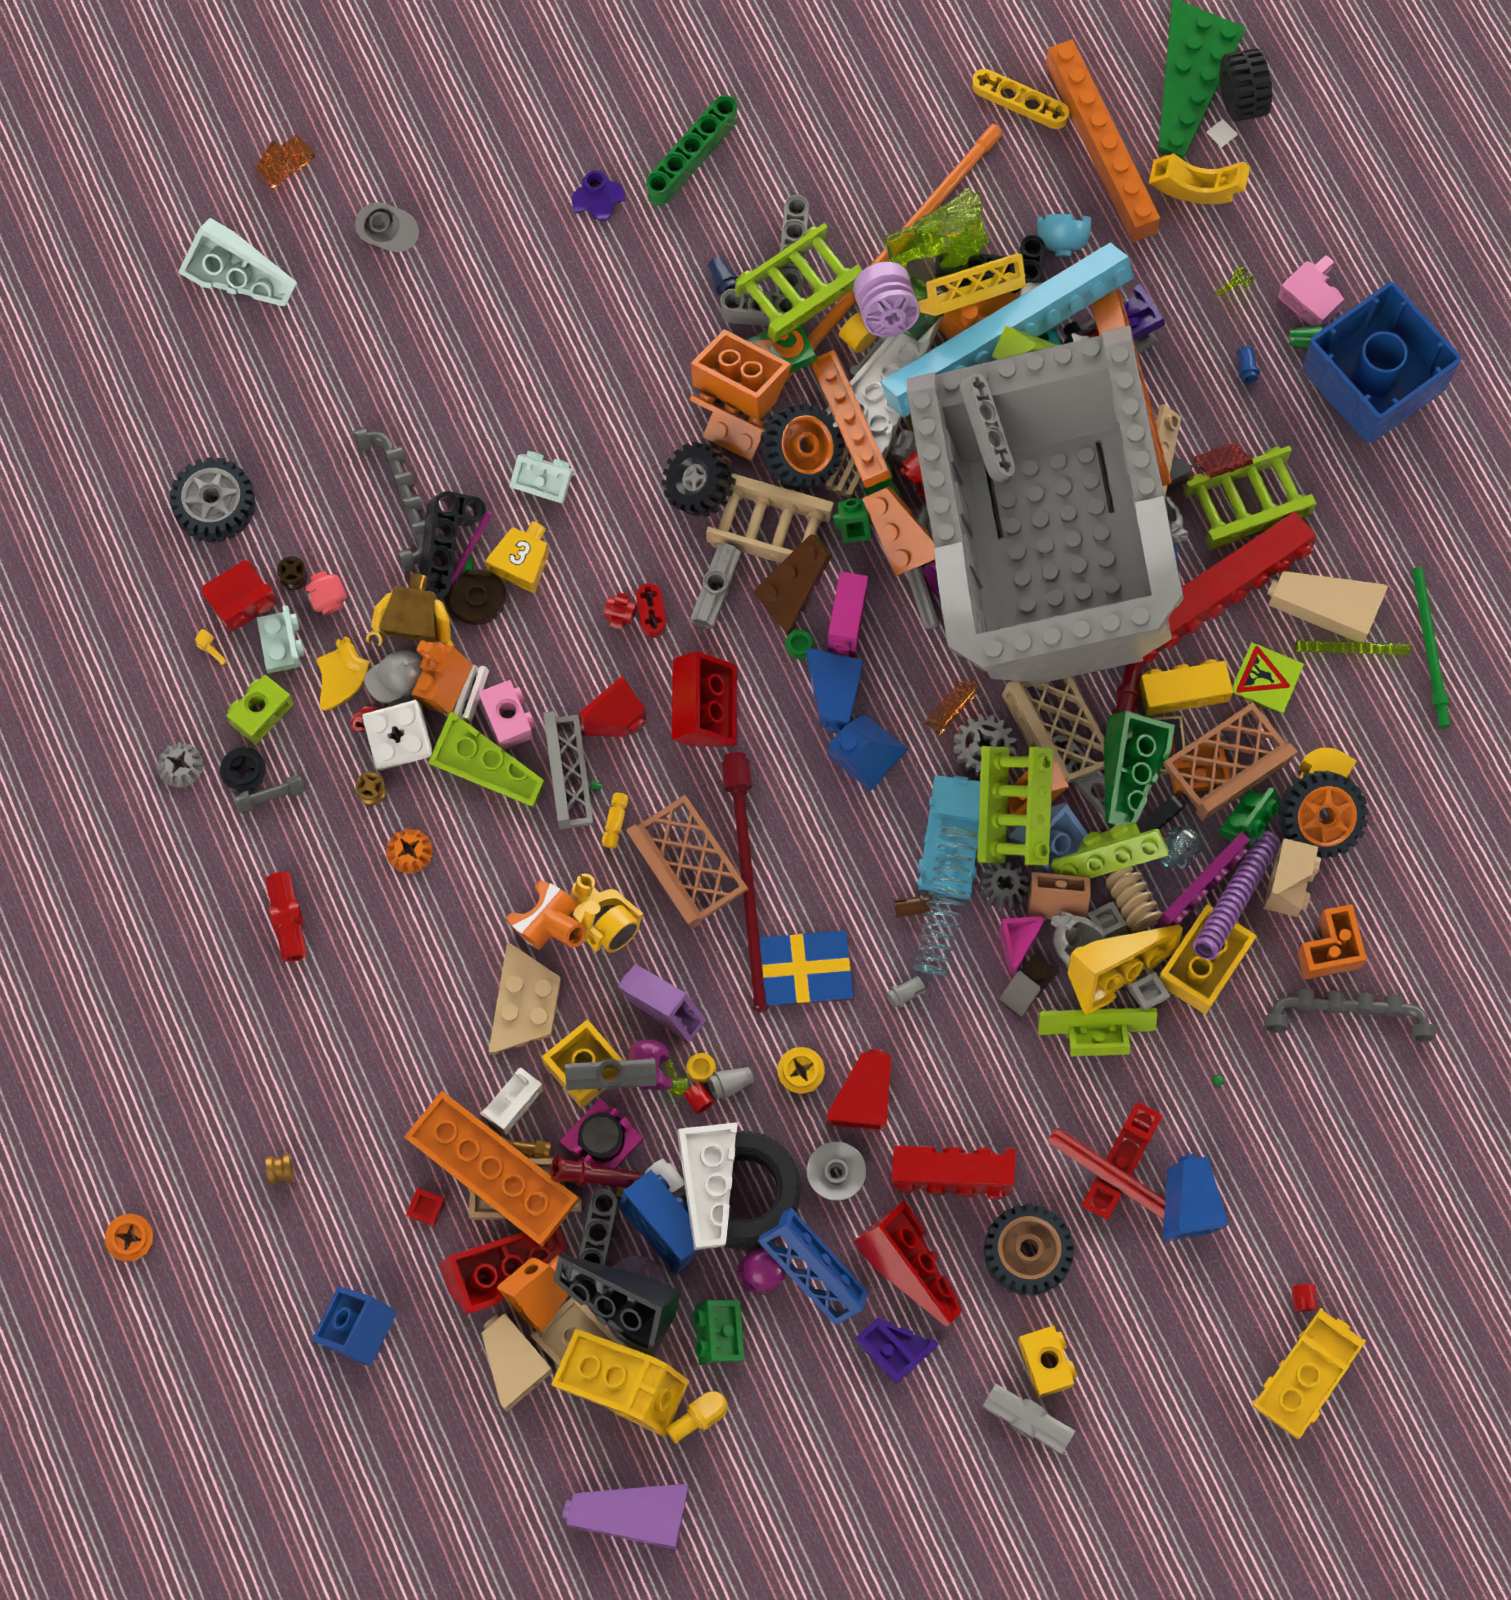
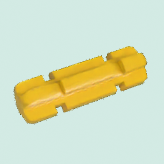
M618 792L613 794L612 807L609 809L605 825L606 832L603 833L602 846L611 849L617 847L618 834L621 832L625 816L624 809L627 808L628 795Z

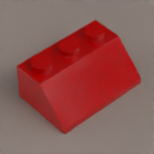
M699 651L673 659L671 740L689 746L733 747L737 745L736 664Z

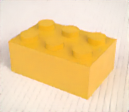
M1208 904L1159 976L1167 991L1205 1015L1257 937V935L1236 922L1216 958L1207 960L1198 956L1193 950V943L1214 909Z

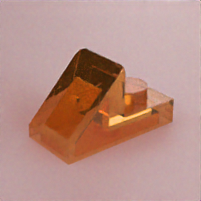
M296 134L281 146L272 140L255 169L273 189L314 159L315 155L310 147Z

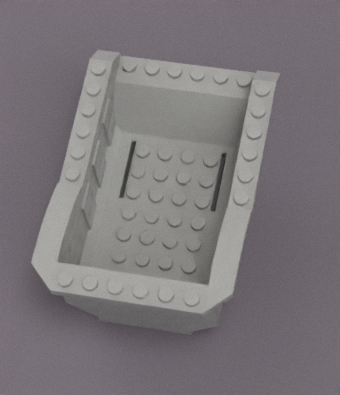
M1130 325L1104 331L1100 336L945 373L936 374L931 372L907 378V396L935 547V563L948 647L952 652L966 658L981 670L987 671L990 679L1030 682L1032 686L1143 661V656L1172 639L1168 617L1175 607L1177 608L1180 605L1184 596ZM973 373H979L988 383L1015 465L1014 474L1001 482L993 480L986 470L960 390L961 381ZM979 409L982 417L987 420L984 411ZM988 435L990 442L995 446L993 438Z

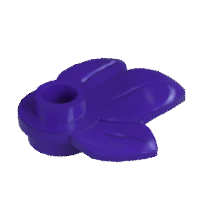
M593 170L584 176L582 186L573 193L572 207L576 214L589 210L595 219L607 221L612 215L613 203L625 201V192L619 183L609 181L605 174ZM593 183L600 184L599 187H591Z

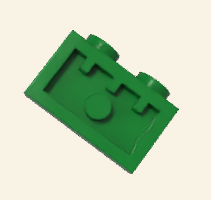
M1270 787L1264 795L1248 790L1219 829L1221 837L1233 841L1242 832L1250 839L1246 846L1252 847L1257 838L1263 835L1270 820L1279 812L1280 802L1276 789Z
M706 1300L695 1305L693 1324L696 1327L697 1341L695 1343V1353L698 1357L699 1365L740 1363L745 1361L740 1300Z

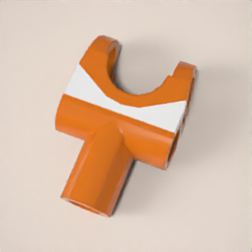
M540 880L533 887L539 894V901L531 911L523 914L509 913L505 918L508 924L528 944L538 950L551 937H554L570 948L580 946L585 940V926L570 917L578 904L566 892L545 881Z

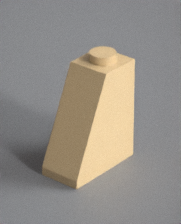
M504 1313L501 1317L495 1315L484 1324L485 1330L481 1334L499 1401L507 1413L548 1378L553 1371Z

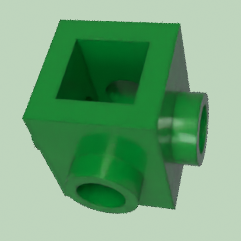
M850 498L838 502L839 513L833 515L836 531L841 530L843 544L871 540L869 526L873 525L863 500Z

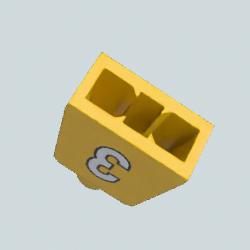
M534 521L530 523L526 532L511 528L486 559L487 571L535 594L549 555L548 544L541 540L546 528Z

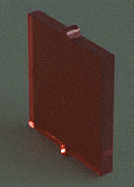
M1236 443L1212 449L1209 452L1193 457L1194 463L1209 478L1228 472L1232 473L1237 469L1253 464V459Z

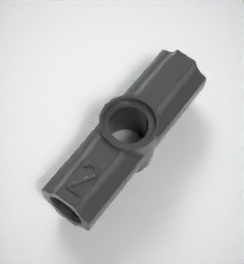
M608 1059L603 1062L565 1064L566 1091L587 1089L615 1090L623 1087L656 1086L655 1059L624 1061ZM607 1068H614L618 1071L619 1077L615 1081L610 1082L603 1078L602 1073Z

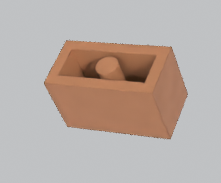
M1032 872L1027 899L1028 917L1040 916L1051 920L1052 916H1060V912L1064 911L1073 916L1087 918L1091 897L1090 877Z

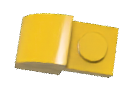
M1319 748L1304 757L1298 768L1302 771L1299 778L1302 779L1304 774L1314 773V771L1334 772L1347 778L1357 760L1337 749Z

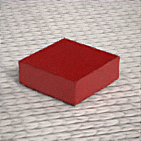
M417 1188L406 1217L435 1227L445 1203V1198Z

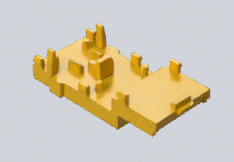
M1320 1308L1305 1331L1302 1330L1298 1336L1297 1343L1286 1359L1281 1361L1277 1372L1273 1377H1269L1262 1386L1264 1390L1258 1398H1255L1252 1407L1294 1438L1300 1439L1309 1424H1313L1321 1414L1319 1412L1320 1408L1329 1398L1331 1392L1343 1377L1366 1340L1349 1330L1350 1326L1339 1318L1335 1320Z

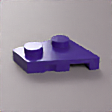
M1141 284L1133 289L1135 294L1127 303L1123 301L1134 341L1165 326L1163 316Z
M881 1318L874 1320L855 1338L858 1345L896 1385L939 1345L936 1340L930 1339L929 1341L914 1335L911 1330L903 1327L897 1328L891 1322Z

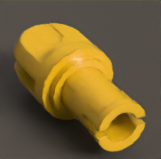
M709 1391L687 1405L688 1409L685 1415L665 1427L666 1432L672 1441L677 1444L696 1429L705 1431L726 1415L728 1404L725 1396L717 1391Z

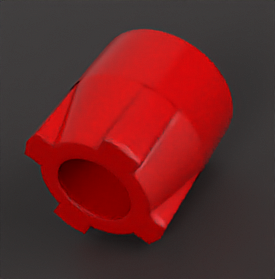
M700 1082L695 1083L683 1093L696 1115L705 1112L715 1103L713 1097Z
M1299 1284L1291 1287L1294 1311L1318 1310L1315 1284Z

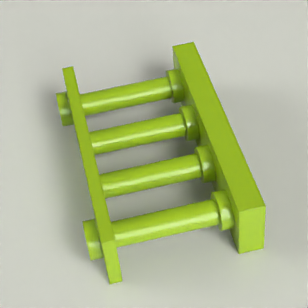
M825 223L819 227L813 226L809 228L801 239L752 272L749 270L745 271L736 280V296L739 297L748 291L770 319L767 335L773 343L851 292L854 280L862 272L858 265L852 269L845 268L823 241L826 239L828 229ZM812 247L816 248L837 275L836 279L829 284L823 283L802 257V254ZM791 261L815 290L814 294L807 299L801 298L779 270ZM769 276L792 304V309L785 314L779 313L757 286L758 283Z
M1290 445L1283 448L1279 446L1273 447L1266 451L1264 455L1207 475L1197 474L1188 479L1183 494L1185 498L1197 494L1211 525L1205 540L1209 551L1264 532L1294 511L1300 518L1312 515L1317 504L1313 495L1310 494L1303 497V495L1298 494L1285 465L1292 451ZM1274 467L1289 499L1287 503L1279 506L1273 504L1259 471ZM1245 476L1249 477L1263 509L1261 512L1254 515L1247 513L1233 482L1234 480ZM1223 485L1237 516L1234 522L1228 524L1221 522L1207 491L1208 489Z
M982 746L977 862L1005 863L1006 855L1025 856V865H1049L1053 748L1029 747V756H1009L1010 747ZM1009 767L1028 768V785H1008ZM1008 796L1027 797V815L1007 814ZM1007 826H1026V843H1006Z

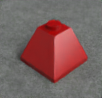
M622 676L579 712L581 732L585 736L626 737L631 732H638L645 725V720L647 719L646 709Z

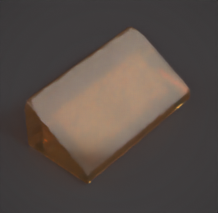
M959 681L926 718L925 724L939 735L942 734L974 698L977 684L973 681Z

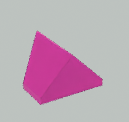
M1037 916L1002 919L998 936L1009 972L1015 976L1040 933L1045 921L1044 918Z

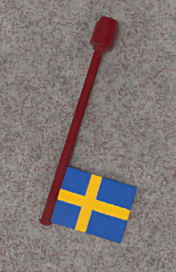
M744 752L725 754L723 756L724 761L721 763L724 791L730 792V795L733 796L741 879L749 889L743 893L754 1001V1006L751 1007L752 1010L762 1013L772 1006L853 1000L846 930L759 937L745 802L747 790L752 788L750 760L747 759Z

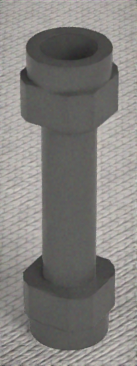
M301 775L286 778V783L250 795L246 791L235 796L239 813L254 810V805L290 793L294 797L305 792Z

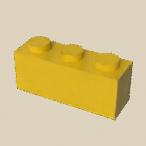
M1215 659L1206 660L1200 663V665L1191 667L1188 664H1181L1168 671H1161V669L1149 670L1145 672V675L1141 676L1139 682L1146 716L1226 703L1230 701L1233 694L1226 661L1217 662Z

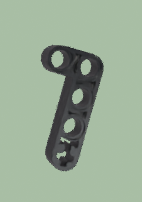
M1036 235L1026 236L1020 245L1019 254H1022L1024 273L1034 277L1033 279L1025 278L1026 283H1040L1045 243L1042 238ZM943 250L936 257L934 275L936 279L1007 256ZM1033 250L1037 254H1029L1026 251ZM1014 263L1008 264L1005 273H1015ZM988 270L981 281L993 278L995 274ZM963 278L959 286H968L972 281L968 278ZM1017 289V290H1014V291H1011V292L1016 293V292H1018L1020 289Z
M444 491L428 502L419 574L428 577L425 591L434 592L437 600L445 597L450 590L457 525L469 527L485 516L486 505L476 496ZM439 500L446 503L448 507L447 512L440 509ZM466 506L473 509L474 517H470L466 513ZM436 528H440L444 532V539H440L437 536ZM433 555L440 558L441 567L434 564Z

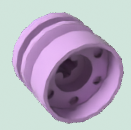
M893 262L873 264L860 272L854 280L853 293L867 331L873 335L880 337L896 336L911 328L919 318L920 310L916 295L906 269L900 264Z

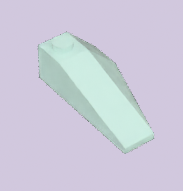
M211 218L199 228L178 272L202 287L210 289L215 287L227 290V293L235 295L240 293L252 296L255 300L280 306H286L297 284L294 279L234 231Z

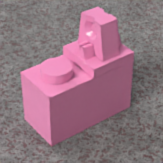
M1327 255L1315 265L1306 261L1281 285L1277 297L1310 326L1323 325L1324 327L1340 312L1344 302V298L1339 290L1326 283L1329 280L1326 274L1332 269L1334 261Z

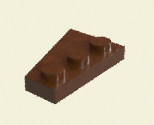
M812 534L753 591L787 634H790L795 629V622L800 612L804 611L813 587L817 586L832 557L820 540Z

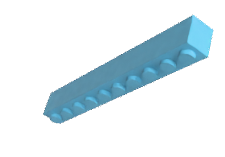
M1110 242L880 381L887 403L903 418L911 413L907 396V378L931 372L940 374L997 360L992 357V354L1005 325L1038 337L1132 280L1134 276L1129 257Z

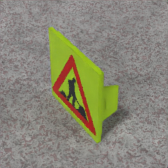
M1251 642L1232 686L1233 693L1244 697L1249 703L1253 702L1256 706L1264 709L1270 708L1284 714L1304 663Z

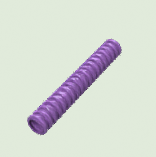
M1265 830L1252 847H1249L1248 852L1245 854L1193 943V950L1201 958L1213 960L1217 957L1281 845L1280 839L1276 834Z

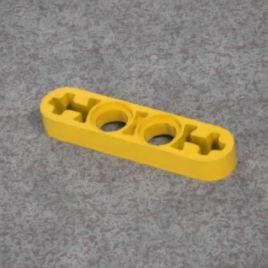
M980 69L973 75L972 90L978 96L1052 129H1061L1067 124L1069 108L1063 102L988 69ZM984 79L989 81L984 86L980 85V82H983ZM996 84H999L996 92H993V88H996ZM1012 89L1016 95L1013 98L1007 99L1001 95V91ZM1033 99L1038 101L1040 106L1037 109H1029L1026 107L1025 102ZM1044 106H1048L1047 110H1045V114H1042ZM1056 112H1060L1061 116H1058L1057 119L1052 117Z

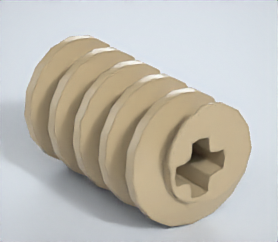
M1131 866L1111 874L1106 879L1105 884L1111 889V895L1116 899V905L1121 909V915L1123 918H1126L1127 926L1132 928V931L1137 932L1152 926L1160 919L1163 913L1161 911L1152 912L1157 908L1158 904L1156 901L1147 903L1153 894L1151 891L1142 893L1148 885L1146 882L1137 883L1143 875L1141 872L1132 873L1133 867Z

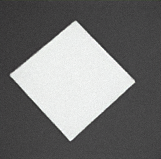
M1223 119L1206 132L1221 148L1238 135Z

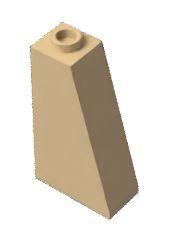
M1283 571L1279 580L1273 578L1267 592L1268 595L1272 596L1268 606L1363 644L1388 586L1379 583Z

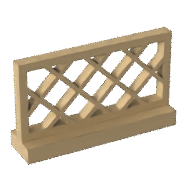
M1072 677L1063 679L1066 684L1064 691L1049 686L1050 682L1032 685L1043 690L1039 701L1028 697L1025 691L1026 688L1031 687L1030 682L1012 681L1007 683L1002 697L1029 747L1053 748V762H1057L1067 783L1090 775L1092 772L1095 773L1097 770L1105 769L1104 761L1098 763L1088 759L1091 748L1101 751L1104 755L1105 739ZM1046 692L1062 698L1058 708L1043 703ZM1065 699L1076 703L1079 708L1077 715L1062 710ZM1040 709L1055 714L1052 725L1041 721L1038 716ZM1059 716L1074 722L1071 732L1056 727ZM1078 724L1089 727L1092 733L1090 740L1075 734ZM1053 733L1069 737L1065 749L1053 744L1051 740ZM1072 740L1087 746L1084 757L1068 751ZM1066 757L1074 758L1075 761L1081 763L1079 771L1069 774L1064 765Z

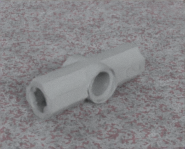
M726 543L718 544L710 568L703 578V586L690 618V622L694 623L697 627L707 630L713 629L722 604L728 596L729 586L741 557V551L736 549L735 546ZM713 583H719L723 586L719 590L709 588Z
M995 1384L983 1405V1408L1010 1423L1009 1426L1016 1432L1029 1439L1035 1438L1061 1455L1075 1433V1430L1071 1429V1427L1048 1415V1411L1029 1399L1023 1400L998 1384Z

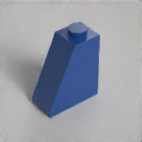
M808 648L806 664L820 726L825 727V730L829 732L839 733L846 724L851 722L864 660Z
M1189 1154L1178 1158V1163L1167 1169L1163 1224L1164 1242L1212 1234L1229 1225L1208 1156L1195 1158V1154Z

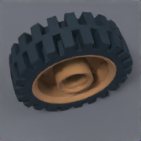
M1033 1204L1014 1206L998 1216L987 1232L984 1242L986 1267H988L992 1278H995L997 1284L1005 1287L1011 1293L1015 1292L1021 1296L1044 1294L1055 1288L1065 1278L1071 1267L1074 1254L1071 1232L1065 1226L1061 1217L1058 1218L1052 1210L1048 1211L1043 1206L1038 1205L1037 1207L1033 1206ZM1025 1243H1030L1036 1248L1037 1254L1033 1257H1027L1021 1252V1246Z

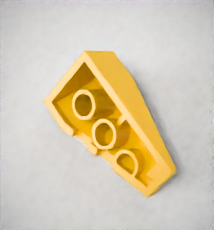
M1178 924L1097 940L1083 947L1076 948L1070 956L1068 976L1082 1011L1089 1015L1108 1005L1117 998L1115 992L1125 984L1130 987V984L1137 981V977L1146 967L1149 969L1155 968L1175 952L1179 947L1183 928Z

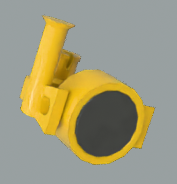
M581 874V877H577L570 896L578 904L572 918L585 926L584 942L587 941L595 953L600 950L601 945L608 953L618 951L629 943L638 932L643 912L615 889L599 893L594 887L595 879L589 874ZM607 905L616 906L607 911L596 922L594 927L592 926L595 916L598 912H600L601 907Z

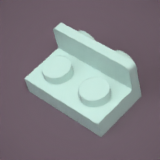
M527 451V455H518L509 487L555 502L564 503L571 477L576 472V470L569 468L570 463L554 459L553 463L543 460L544 455L533 451Z
M283 606L282 613L257 617L267 673L301 667L300 657L304 656V649L301 639L296 640L295 631L300 630L296 613L291 614L289 607Z

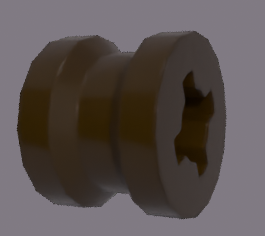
M289 556L279 562L277 573L281 584L286 589L299 590L305 586L308 574L301 559Z

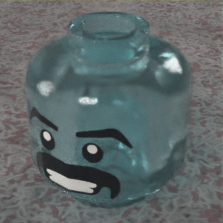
M1188 827L1172 828L1163 838L1169 850L1168 855L1160 858V860L1169 868L1178 870L1187 868L1201 852L1198 834Z

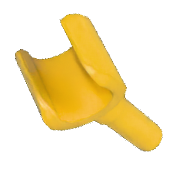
M201 629L195 638L196 646L210 653L222 666L225 665L227 660L210 645L214 636Z

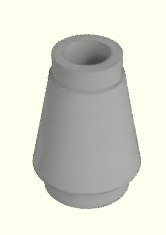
M749 1067L714 1072L713 1076L708 1077V1086L715 1100L719 1098L725 1100L754 1083Z

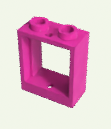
M840 571L828 633L827 652L855 658L867 595L868 576Z

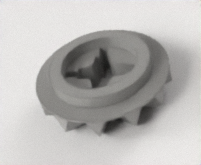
M178 742L172 746L167 745L163 753L159 754L156 766L159 776L166 784L173 787H185L191 785L200 777L203 770V759L200 752L191 744ZM185 757L184 763L188 766V768L180 767L178 768V770L174 771L175 765L171 762V760L179 761L181 760V758Z

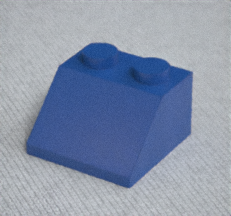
M338 1286L311 1341L370 1367L373 1360L377 1357L380 1346L387 1332L391 1329L398 1311L372 1296Z

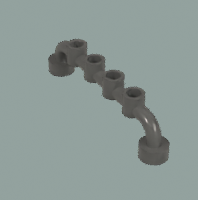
M365 427L354 430L355 441L360 452L371 449L370 443L374 442L379 443L383 447L387 464L393 474L395 486L400 493L405 513L408 515L414 538L418 543V550L412 554L409 549L397 552L403 573L414 571L415 564L421 561L425 520L421 521L418 513L423 511L420 496H412L410 488L414 487L410 470L403 472L401 466L402 463L406 462L401 446L395 448L391 439L384 433L377 431L367 432Z
M1300 989L1297 991V996H1288L1277 1000L1272 1007L1271 1014L1264 1017V1029L1269 1032L1279 1033L1288 1030V1016L1283 1014V1011L1287 1008H1297L1300 1011L1326 1010L1329 1013L1347 1011L1356 1012L1359 1015L1376 1013L1385 1014L1388 1017L1406 1015L1412 1016L1417 1021V1024L1412 1026V1040L1416 1042H1432L1436 1039V1027L1429 1024L1428 1016L1424 1010L1415 1005L1403 1004V997L1400 995H1388L1385 997V1002H1374V996L1370 993L1356 994V1000H1344V993L1341 991H1329L1326 993V998H1315L1314 990Z

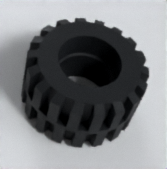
M1258 48L1224 54L1219 70L1220 88L1226 111L1231 119L1238 122L1269 115L1273 99L1272 82L1268 64L1262 52Z

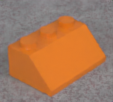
M725 329L691 362L694 387L757 420H760L776 404L791 369V363Z

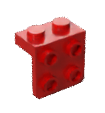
M247 560L241 561L201 588L202 594L229 633L243 627L250 620L267 612L277 604L276 597L269 584L263 582Z

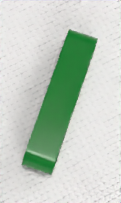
M722 95L716 98L648 175L646 179L647 199L651 204L662 206L669 202L737 123V102L733 97ZM722 111H729L730 113H728V114H722V113H720V112H722ZM705 130H713L714 132H712V133H705V132H703V131H705ZM688 149H696L697 151H695V152H688L687 150H688ZM671 168H679L680 170H679V171H671L670 169H671ZM655 187H663L664 189H662V190H660V191H657V190H654L653 188H655Z

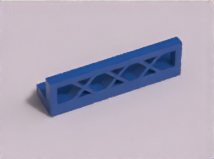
M792 1208L782 1213L776 1227L759 1237L758 1242L834 1325L863 1310L868 1291ZM780 1235L788 1243V1249L776 1247L771 1240ZM791 1258L803 1260L808 1265L807 1270L796 1268L791 1263ZM811 1279L823 1281L827 1286V1291L815 1289L810 1284ZM830 1300L842 1302L846 1309L837 1313L830 1305Z

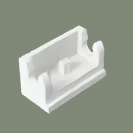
M520 1067L480 1114L506 1135L544 1091L543 1085Z

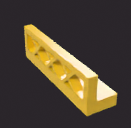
M1016 253L926 282L928 298L918 301L920 312L937 316L1026 287L1022 254ZM1014 263L1015 273L1008 272L1003 274L1008 264ZM990 270L995 274L993 278L981 281L986 271ZM963 278H968L972 281L970 285L958 288ZM944 285L949 289L948 292L937 295L936 287Z

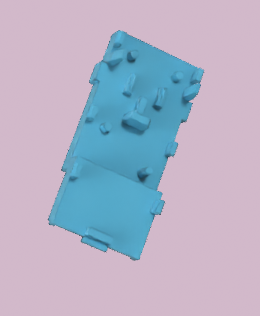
M935 775L932 797L929 802L930 811L927 832L924 836L923 859L919 860L918 873H920V878H918V893L970 900V894L973 891L972 881H975L977 867L974 866L976 851L978 850L979 781L968 780V777L954 775L953 778Z

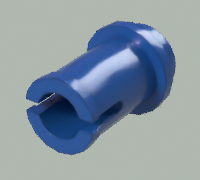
M1242 346L1241 349H1237L1240 365L1238 375L1244 383H1253L1258 380L1260 375V369L1256 366L1253 346Z

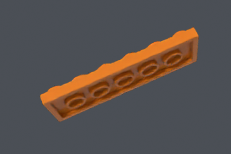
M443 1091L438 1094L404 1136L406 1140L541 1247L544 1246L580 1200L561 1183L551 1180L547 1172Z

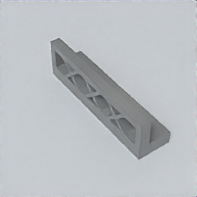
M555 711L543 712L559 830L594 825L579 715L556 717ZM574 723L575 733L568 741L558 735L557 726ZM575 739H576L577 747H575L574 745H572V743L575 741ZM559 741H560L562 744H564V746L562 747L561 750H560ZM568 748L578 754L579 757L572 768L562 762L561 759ZM579 766H580L581 775H580L578 772H576V769H577ZM563 769L568 771V773L565 776L563 774ZM572 775L582 781V787L575 795L565 788V783ZM582 794H584V801L579 798ZM567 796H569V797L571 798V801H570L568 804H567ZM575 802L586 809L587 818L570 820L569 810Z

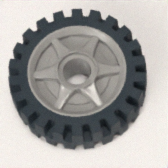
M206 457V462H202L201 459L195 460L196 465L188 464L185 466L186 471H180L177 474L178 480H174L172 483L173 490H170V505L173 515L182 530L184 529L186 534L191 537L194 535L196 540L202 541L204 538L207 542L213 543L214 539H217L218 542L225 541L224 537L229 536L231 539L235 537L236 531L241 533L244 530V524L248 525L251 521L250 515H254V505L256 504L251 482L243 469L239 466L236 467L235 463L230 460L228 463H226L224 458L219 457L217 461H214L213 457ZM219 497L216 502L207 503L209 498Z

